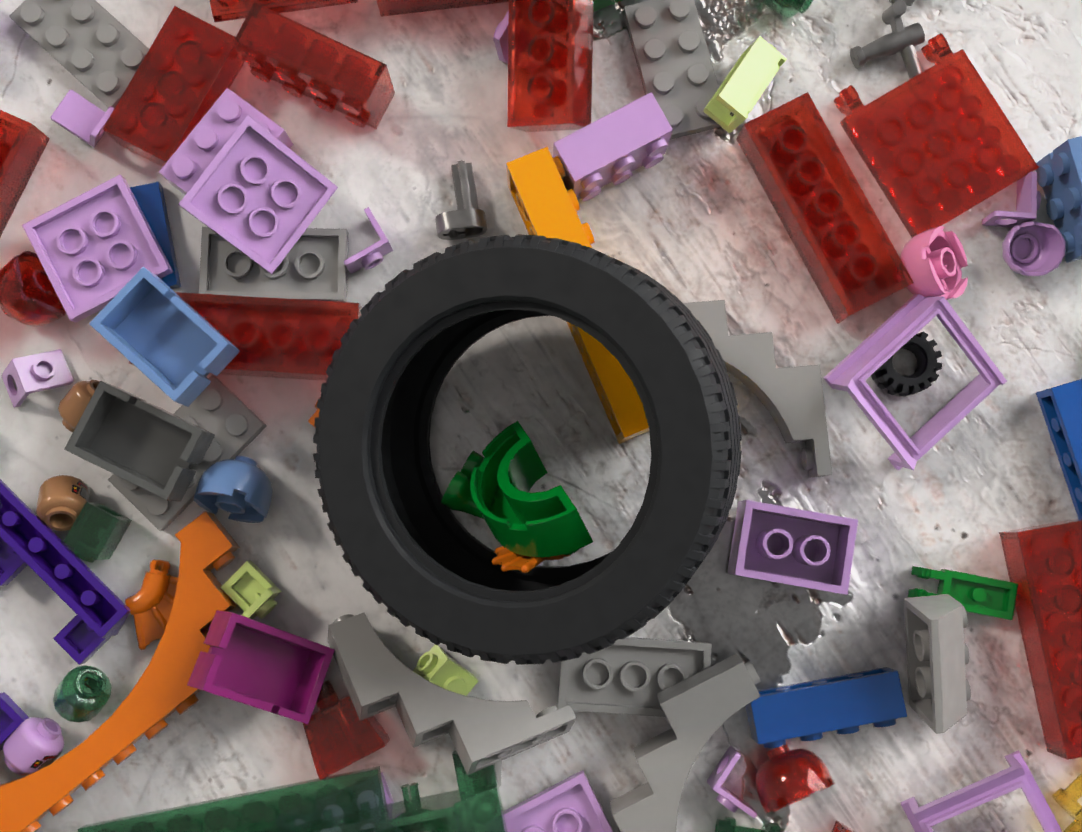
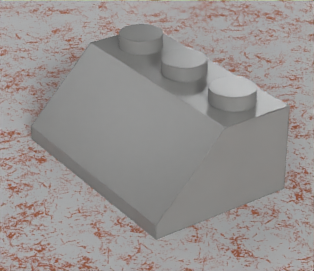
M949 594L904 598L909 705L936 734L945 733L967 715V701L971 698L970 685L965 676V665L969 663V651L964 642L963 630L968 624L967 613L964 606Z

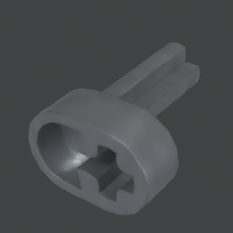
M458 161V164L451 165L457 210L441 213L435 218L437 236L443 240L476 237L487 231L485 212L478 207L472 163Z

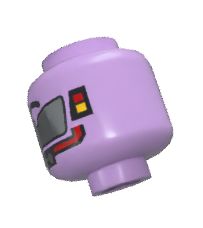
M31 717L24 720L3 745L4 761L7 767L18 775L26 776L50 765L64 748V739L59 724L50 718Z

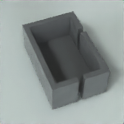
M100 381L64 450L166 500L181 502L196 473L190 467L192 463L201 464L215 434L148 403L119 387Z

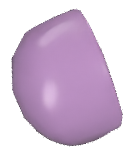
M1036 221L1022 222L1008 231L1002 243L1003 259L1010 269L1018 274L1043 276L1059 267L1065 256L1066 240L1059 229L1052 224Z

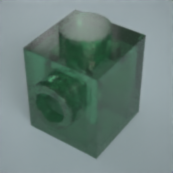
M86 502L66 536L64 543L75 548L73 552L77 557L87 562L94 563L95 560L110 559L132 520L101 503Z

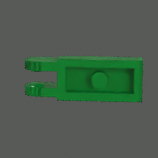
M912 566L911 574L917 578L939 580L937 594L923 589L914 588L908 590L907 597L949 594L960 602L967 612L1013 620L1018 589L1017 583L947 569L937 571Z

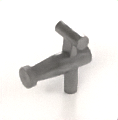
M901 0L896 1L882 14L883 22L891 25L892 33L886 34L862 48L856 46L850 49L851 61L855 68L858 69L865 66L868 61L900 52L910 79L924 73L914 46L924 43L925 33L918 22L903 27L901 15L907 9L905 2Z

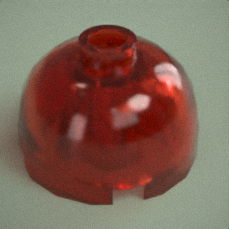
M30 251L22 252L20 255L10 259L0 270V306L7 316L22 324L34 327L51 324L65 316L66 312L36 253Z
M787 744L766 752L769 760L759 767L755 776V789L765 814L810 797L816 791H823L835 785L827 766L813 751L804 748L790 750Z

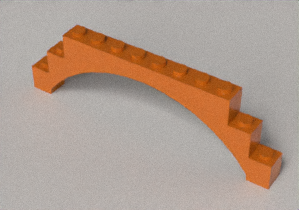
M203 512L175 534L181 542L174 603L157 649L133 690L115 712L77 747L50 765L28 776L0 785V832H36L42 827L39 820L49 812L55 816L74 801L70 795L82 786L85 791L91 788L105 776V773L102 771L103 768L113 760L117 765L122 763L137 751L133 744L143 736L150 740L168 726L165 719L173 712L177 711L181 715L199 701L196 694L201 690L187 686L200 651L206 653L209 651L210 646L203 644L208 628L212 623L216 610L229 612L237 606L220 588L222 585L211 570L215 568L216 571H220L235 559L232 553L240 547L213 513Z

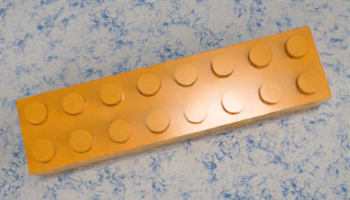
M548 146L506 163L508 188L529 235L558 238L592 248L591 244L595 243L592 231L587 222L581 224L577 211L580 210L577 197L573 189L566 190L562 179L566 175L561 160L558 156L552 158ZM567 322L618 443L621 444L649 432L641 399L632 380L619 361L598 340L581 328Z

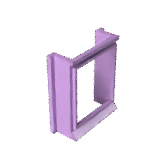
M915 294L824 377L832 389L849 393L890 445L894 453L888 460L896 470H900L902 467L914 470L916 462L995 388L1007 382L945 297H924L920 294ZM937 316L980 374L909 438L865 380Z
M1019 750L1004 756L1010 766L1009 768L919 807L914 797L900 802L915 832H934L931 826L1021 788L1044 832H1062Z

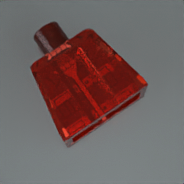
M330 679L324 681L316 701L318 710L312 713L309 724L303 723L320 780L385 747L390 740L388 734L374 715L359 720L350 695L347 694L339 699Z

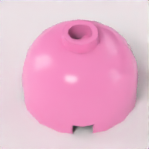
M939 226L912 237L905 244L900 255L897 272L900 281L913 295L945 297L946 300L957 298L964 293L968 277L961 279V268L968 266L967 258L960 240L953 231L944 232V227Z

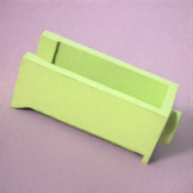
M759 36L742 53L703 109V112L728 133H731L748 118V114L787 58L778 52L773 45Z

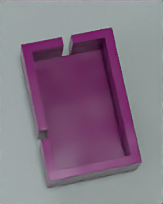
M216 610L203 643L210 646L208 653L200 651L187 686L309 724L335 649L233 612Z

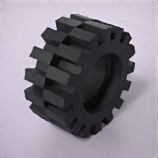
M923 331L914 335L900 348L911 351L917 359V369L911 376H903L896 372L892 364V356L871 375L872 379H878L880 383L877 386L881 390L887 388V393L891 395L907 396L927 389L931 386V382L936 381L939 377L936 371L942 369V363L937 362V358L942 357L941 351L935 352L933 349L937 345L935 340L927 341L928 334Z

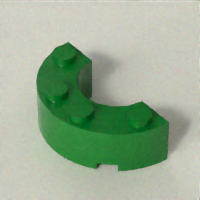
M518 420L493 438L482 451L485 458L479 469L478 467L473 468L470 491L476 507L496 540L508 550L530 557L571 555L580 548L592 543L593 540L583 520L561 485L547 491L529 493L535 482L548 472L532 441Z

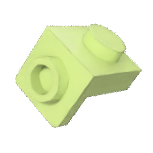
M251 560L246 561L220 587L244 611L242 616L249 619H254L257 616L263 619L278 604L274 598L281 592Z
M436 644L430 651L420 657L417 666L413 670V672L427 681L467 696L478 683L477 678L450 658Z

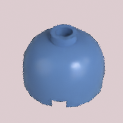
M236 456L235 460L226 459L216 462L204 471L198 482L194 501L200 507L217 515L220 508L231 513L228 519L246 523H260L264 520V517H267L273 490L271 481L264 471L256 466L257 463L253 459Z

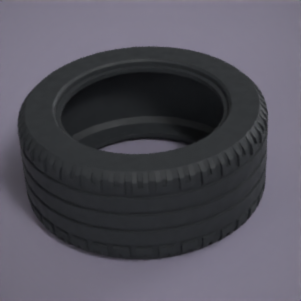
M518 234L515 237H510L509 235L483 237L476 243L469 240L445 248V253L435 252L414 263L412 270H403L394 279L385 284L383 292H377L369 303L360 310L361 316L359 319H354L351 322L350 328L340 340L342 342L340 349L334 351L333 360L326 370L328 378L321 386V397L317 403V408L320 409L319 417H316L314 422L316 432L313 436V443L317 444V453L313 454L314 462H316L315 478H319L321 487L317 490L319 497L322 499L323 513L327 512L330 522L327 525L334 534L336 546L341 545L344 551L342 557L345 562L349 563L355 577L360 576L364 582L362 586L374 596L373 598L378 604L383 603L387 606V612L393 617L398 618L405 627L412 626L415 628L416 634L429 639L436 645L440 643L445 644L447 650L461 653L467 657L478 655L484 661L503 664L515 661L516 665L544 664L549 659L552 663L579 658L584 652L592 654L612 646L616 640H623L644 627L649 620L654 619L675 599L709 554L726 523L737 490L742 455L740 450V441L742 440L741 423L736 406L738 403L733 384L730 382L727 374L728 370L719 350L715 348L712 338L705 328L675 295L647 274L593 248L558 238ZM555 316L581 328L598 340L619 361L632 380L643 404L649 426L651 445L649 481L643 504L632 527L612 552L592 561L571 566L545 567L537 565L528 573H523L519 570L503 572L501 570L502 565L492 564V559L497 556L495 551L472 536L456 519L451 509L441 504L443 495L437 484L431 462L429 441L431 417L436 397L444 379L455 362L472 344L487 333L505 324L530 317Z

